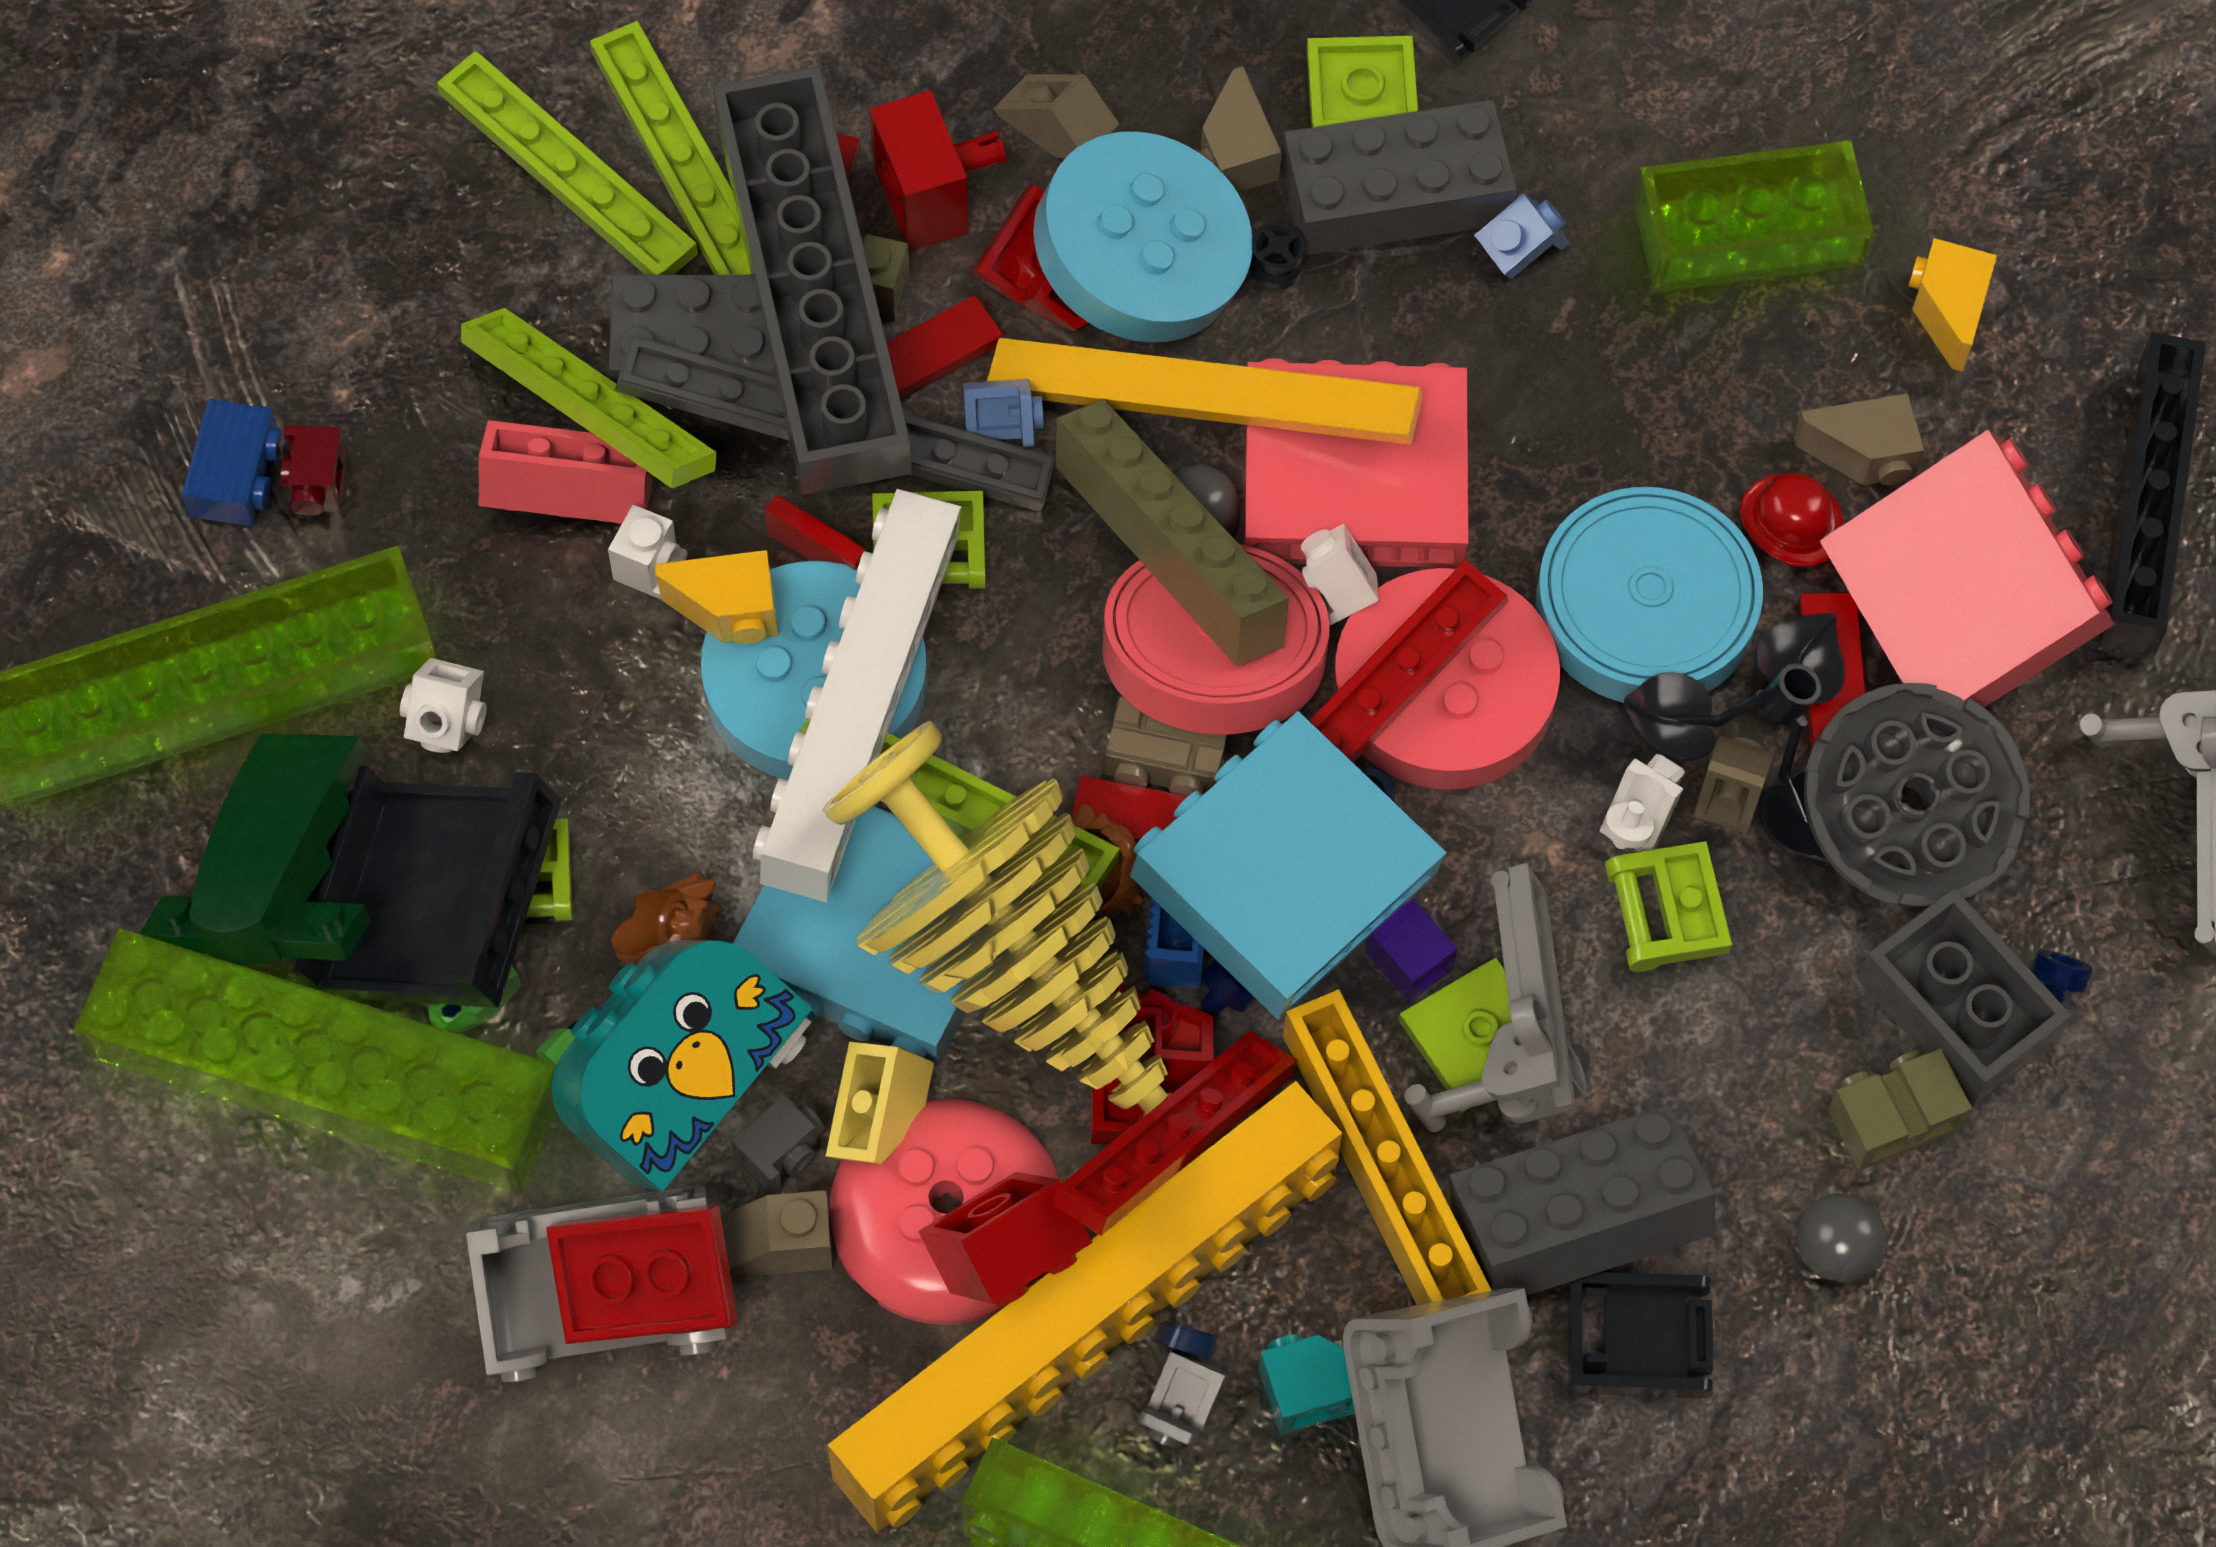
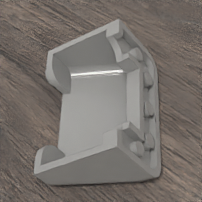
M685 1186L665 1189L663 1192L650 1191L508 1212L470 1221L466 1231L486 1375L501 1373L502 1382L521 1381L536 1377V1367L547 1363L548 1359L665 1341L668 1345L679 1346L681 1355L700 1354L715 1350V1341L726 1339L725 1328L566 1344L546 1232L547 1226L559 1222L708 1206L706 1187Z
M1525 1288L1498 1289L1376 1313L1351 1320L1345 1326L1343 1333L1345 1361L1375 1528L1383 1547H1504L1567 1527L1563 1505L1564 1492L1561 1484L1545 1468L1527 1466L1506 1352V1350L1523 1346L1529 1338L1532 1326V1313L1527 1303Z

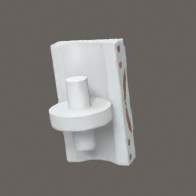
M1656 754L1648 765L1635 758L1624 773L1600 828V832L1610 838L1619 849L1634 848L1636 852L1656 849L1683 791V788L1679 786L1685 774L1683 768L1660 754Z

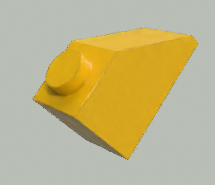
M1934 238L1928 258L1916 257L1908 287L1918 289L1912 310L1950 367L1963 372L1973 344L1997 255Z
M767 550L655 564V574L661 600L722 643L735 641L739 644H754L762 641L765 637L779 636L772 574Z

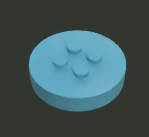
M1136 131L1110 133L1096 137L1077 147L1058 167L1041 196L1034 218L1033 231L1037 257L1048 282L1057 295L1085 321L1107 333L1133 341L1149 343L1175 341L1194 335L1208 327L1221 315L1242 285L1252 258V229L1249 217L1239 194L1231 182L1211 161L1197 151L1176 140L1152 133Z
M1632 487L1612 491L1591 499L1572 512L1559 525L1552 535L1542 558L1536 588L1535 607L1548 626L1555 641L1560 666L1571 677L1593 692L1624 703L1623 699L1635 691L1643 682L1661 673L1675 672L1690 676L1699 682L1707 692L1726 680L1740 665L1752 643L1761 614L1763 583L1758 560L1746 537L1727 516L1701 499L1676 490L1658 487Z
M827 561L797 562L771 569L779 636L765 637L762 641L754 644H739L735 641L722 643L708 632L705 635L701 654V676L704 697L711 721L728 747L745 762L758 770L789 780L793 766L788 765L792 740L796 732H799L807 721L805 719V712L812 688L814 686L823 688L828 675L822 673L824 657L830 641L840 642L844 629L839 628L840 616L847 596L857 597L861 585L856 584L858 568L855 571L845 564ZM923 637L888 733L900 739L913 730L924 706L927 691V663Z

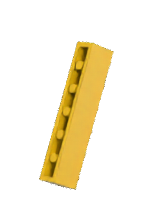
M1338 989L1286 1011L1283 1038L1292 1056L1297 1059L1296 1064L1316 1104L1342 1132L1340 1152L1416 1305L1492 1291L1340 990Z

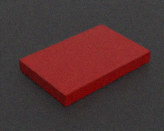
M719 1205L559 1222L546 1227L566 1344L728 1328L739 1323Z

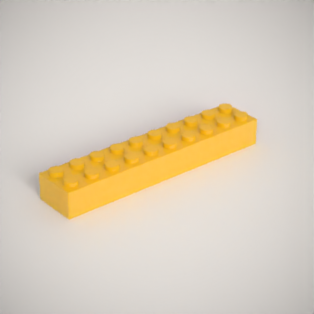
M1297 1081L1292 1083L1166 1181L1102 1236H1095L1092 1239V1244L1075 1253L1077 1261L1072 1266L1053 1275L1049 1272L1032 1285L1026 1294L1001 1309L828 1444L833 1481L876 1533H879L889 1524L893 1528H897L906 1523L920 1510L922 1504L919 1500L937 1486L941 1491H944L957 1483L969 1470V1466L966 1463L984 1449L988 1454H991L1004 1446L1016 1432L1013 1426L1031 1412L1035 1417H1038L1050 1410L1062 1397L1063 1393L1060 1390L1077 1376L1083 1381L1097 1373L1109 1359L1106 1353L1123 1340L1127 1344H1132L1140 1339L1154 1325L1155 1320L1152 1318L1169 1304L1173 1308H1177L1187 1302L1199 1290L1201 1284L1198 1281L1214 1268L1219 1272H1223L1233 1266L1244 1255L1246 1251L1244 1245L1260 1232L1264 1237L1276 1232L1290 1218L1291 1212L1289 1210L1306 1197L1311 1202L1322 1196L1336 1180L1334 1174L1336 1173L1339 1161L1338 1156L1342 1132Z

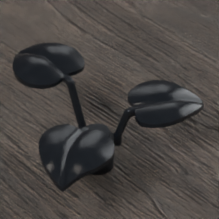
M1834 614L1802 616L1788 620L1769 630L1759 640L1755 648L1754 660L1758 673L1770 684L1764 690H1758L1752 697L1722 714L1711 715L1712 700L1707 690L1694 678L1682 673L1669 672L1657 674L1648 678L1635 691L1623 699L1625 715L1635 734L1656 753L1676 761L1688 762L1707 756L1715 745V738L1711 727L1722 726L1756 706H1761L1764 716L1770 722L1778 725L1790 724L1791 731L1779 770V780L1782 785L1769 787L1761 796L1759 801L1760 822L1768 837L1782 849L1795 855L1829 862L1819 848L1807 818L1804 800L1806 771L1792 779L1791 767L1801 732L1808 724L1803 714L1812 705L1827 703L1836 697L1844 683V661L1837 639L1836 618Z

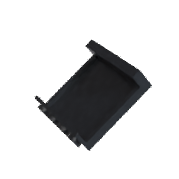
M360 766L353 789L349 792L347 798L351 809L343 819L337 839L331 847L330 857L333 864L326 872L314 902L364 904L371 922L348 961L297 959L293 972L322 997L499 1008L562 799L536 773L516 772L511 788L385 783L368 766Z

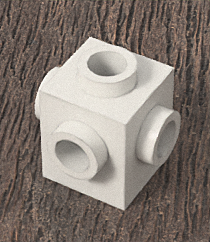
M430 658L413 675L412 684L406 686L401 699L400 716L407 718L404 738L421 742V746L429 751L447 753L453 750L459 751L472 735H479L485 721L487 709L486 703L480 701L484 671Z

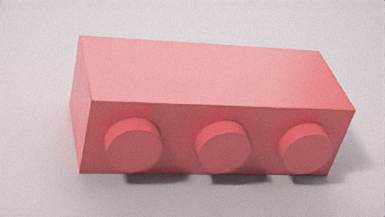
M488 420L479 453V506L606 521L617 524L623 523L632 505L648 509L652 490V474L593 433Z

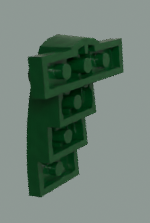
M261 733L237 774L215 821L200 864L193 896H162L138 934L145 951L207 954L208 957L220 962L235 965L264 964L279 961L282 958L348 961L371 922L364 904L306 902V900L333 864L326 845L351 809L344 790L367 755L361 736Z

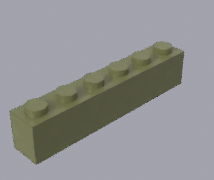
M1103 399L1058 417L1055 467L1227 657L1239 667L1285 646L1289 601L1287 595L1113 408Z

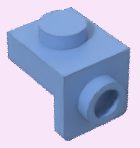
M1524 193L1475 234V237L1502 273L1510 279H1513L1552 244L1561 250L1570 244L1569 240L1560 230L1566 225V222L1555 207L1546 199L1542 203H1538Z
M1028 379L963 383L966 431L996 440L1022 439L1023 447L1034 446L1033 430L1044 429L1043 406L1041 396L1031 397Z

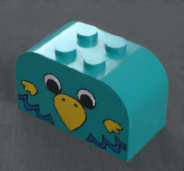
M712 940L670 941L652 949L637 965L633 962L628 963L611 981L609 989L613 994L599 1010L596 1007L590 1008L574 1025L571 1034L576 1038L557 1062L552 1078V1099L561 1122L573 1135L633 1186L663 1192L813 1010L755 956L733 943Z

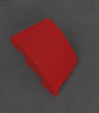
M1032 184L1025 188L970 273L1001 295L1034 314L1070 331H1075L1089 322L1077 315L1062 301L1048 282L1040 266L1034 244L1033 230L1036 209L1044 191L1037 185Z
M1121 983L1109 997L1119 991L1122 994L1131 987ZM1152 988L1149 989L1147 994L1136 990L1141 1009L1137 1011V1015L1118 1035L1135 1024L1146 1021L1154 1042L1150 1044L1151 1047L1138 1060L1142 1064L1153 1056L1160 1054L1168 1073L1164 1076L1160 1086L1166 1093L1172 1094L1214 1060L1213 1016L1192 1006L1177 1004L1169 996ZM1117 1078L1098 1090L1092 1087L1091 1144L1109 1145L1144 1117V1111L1138 1104L1124 1110L1109 1100L1108 1096L1113 1093L1112 1090L1120 1083Z

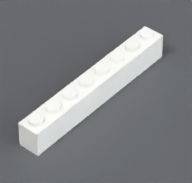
M897 489L890 508L879 509L872 532V540L877 541L873 553L864 551L856 574V584L861 585L857 597L847 596L839 621V628L844 629L840 642L830 641L824 657L822 673L828 674L823 688L818 686L812 688L805 712V719L810 720L806 734L796 732L790 748L788 765L793 766L789 780L779 778L776 784L770 811L776 813L771 827L762 825L756 838L753 859L761 861L760 884L827 903L857 818L843 825L835 824L824 814L822 809L843 786L881 754L958 540L961 506Z

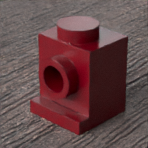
M285 425L283 435L290 456H284L282 460L281 485L283 489L290 490L291 509L299 514L310 516L319 515L323 511L340 512L347 451L340 428Z

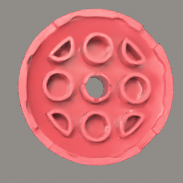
M963 1099L927 1100L926 1106L911 1123L903 1141L881 1165L841 1161L833 1181L829 1204L830 1229L837 1255L852 1281L855 1280L868 1294L878 1301V1305L901 1317L936 1325L965 1324L991 1317L1008 1304L997 1306L996 1304L950 1294L918 1231L946 1215L939 1213L931 1206L936 1199L943 1197L945 1193H949L951 1197L958 1199L964 1204L1015 1172L1060 1179L1054 1162L1039 1139L1027 1127L1003 1111L989 1105ZM1040 1276L1028 1282V1288H1030L1038 1280Z

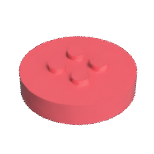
M1239 544L1287 595L1289 601L1285 646L1237 667L1140 560L1137 561L1116 581L1105 606L1102 654L1111 682L1118 692L1142 713L1163 724L1189 732L1214 735L1247 733L1266 728L1274 720L1281 722L1300 710L1312 698L1320 686L1324 676L1330 623L1325 603L1316 588L1308 587L1303 573L1271 553Z
M1426 569L1399 576L1377 588L1378 602L1351 614L1342 630L1337 646L1333 673V696L1455 569ZM1484 575L1507 595L1508 603L1362 753L1367 760L1392 777L1420 787L1452 790L1480 786L1503 777L1521 765L1536 750L1550 726L1560 683L1559 656L1552 634L1541 615L1522 595L1511 587Z

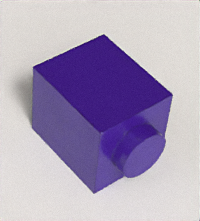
M1413 898L1399 908L1367 938L1365 953L1405 1000L1410 1003L1453 971L1457 948Z

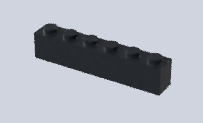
M2152 332L2139 361L2106 591L2113 602L2106 607V610L2115 624L2099 634L2097 650L2153 660L2167 631L2206 342Z

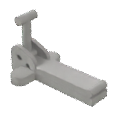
M2216 690L2173 694L2162 704L2159 717L2101 719L2096 714L2085 715L2080 721V729L2095 746L2106 748L2113 741L2168 739L2176 759L2191 776L2197 779V928L2194 934L2201 945L2210 953L2216 954Z
M1528 863L1508 868L1509 874L1501 870L1495 872L1491 877V884L1495 891L1512 1021L1503 1025L1494 1035L1483 1070L1482 1081L1432 1095L1420 1084H1414L1406 1090L1404 1095L1405 1101L1430 1132L1440 1131L1445 1126L1446 1114L1497 1100L1501 1112L1508 1120L1515 1123H1526L1576 1109L1575 1098L1585 1096L1587 1093L1582 1065L1566 1038L1547 893Z

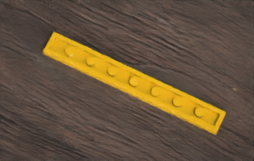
M1007 338L998 339L987 382L1028 379L1031 397L1041 396L1043 401L1088 406L1104 399L1113 409L1408 445L1412 444L1423 398L1421 388L1417 386Z

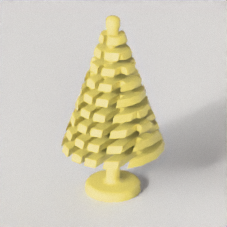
M931 721L920 725L861 770L822 809L824 814L833 823L843 825L857 818L879 801H882L930 857L932 863H934L914 877L892 898V902L883 907L870 920L869 925L861 931L857 937L859 940L855 943L873 955L879 952L883 953L899 945L889 956L888 960L890 961L887 964L904 974H910L917 968L922 969L929 965L930 967L924 970L919 979L921 982L919 984L934 994L944 993L965 979L959 986L960 988L954 992L950 1000L951 1004L965 1013H970L994 1002L989 1007L991 1009L985 1012L982 1022L1000 1033L1026 1021L1021 1026V1030L1016 1033L1013 1042L1029 1052L1031 1050L1038 1051L1060 1038L1051 1048L1052 1051L1046 1055V1062L1060 1071H1064L1070 1066L1075 1067L1096 1053L1081 1070L1083 1072L1077 1075L1079 1081L1098 1090L1117 1078L1120 1083L1112 1090L1113 1093L1108 1096L1109 1100L1124 1110L1138 1104L1144 1111L1143 1115L1145 1116L1171 1095V1093H1166L1160 1086L1164 1076L1168 1073L1160 1054L1153 1056L1142 1064L1138 1060L1151 1047L1150 1044L1154 1042L1145 1020L1118 1035L1137 1015V1011L1141 1009L1135 986L1122 994L1119 991L1109 997L1123 982V978L1127 976L1128 966L1123 952L1119 954L1114 952L1099 960L1109 949V945L1114 942L1116 934L1110 918L1107 919V916L1089 923L1103 902L1096 883L1093 882L1080 886L1073 891L1080 884L1081 879L1086 876L1090 868L1083 848L1073 849L1058 859L1073 841L1076 829L1070 814L1063 813L1055 820L1054 817L1050 819L1053 812L1058 809L1063 801V795L1057 780L1054 778L1048 782L1045 780L1028 789L998 809L963 837L959 838L911 779V775L931 757L942 741L940 731Z

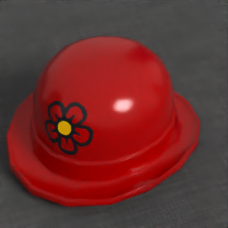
M1803 473L1772 474L1755 481L1743 494L1739 510L1743 528L1755 545L1771 558L1789 566L1811 568L1829 561L1830 558L1820 540L1844 525L1841 507L1830 490L1813 477Z

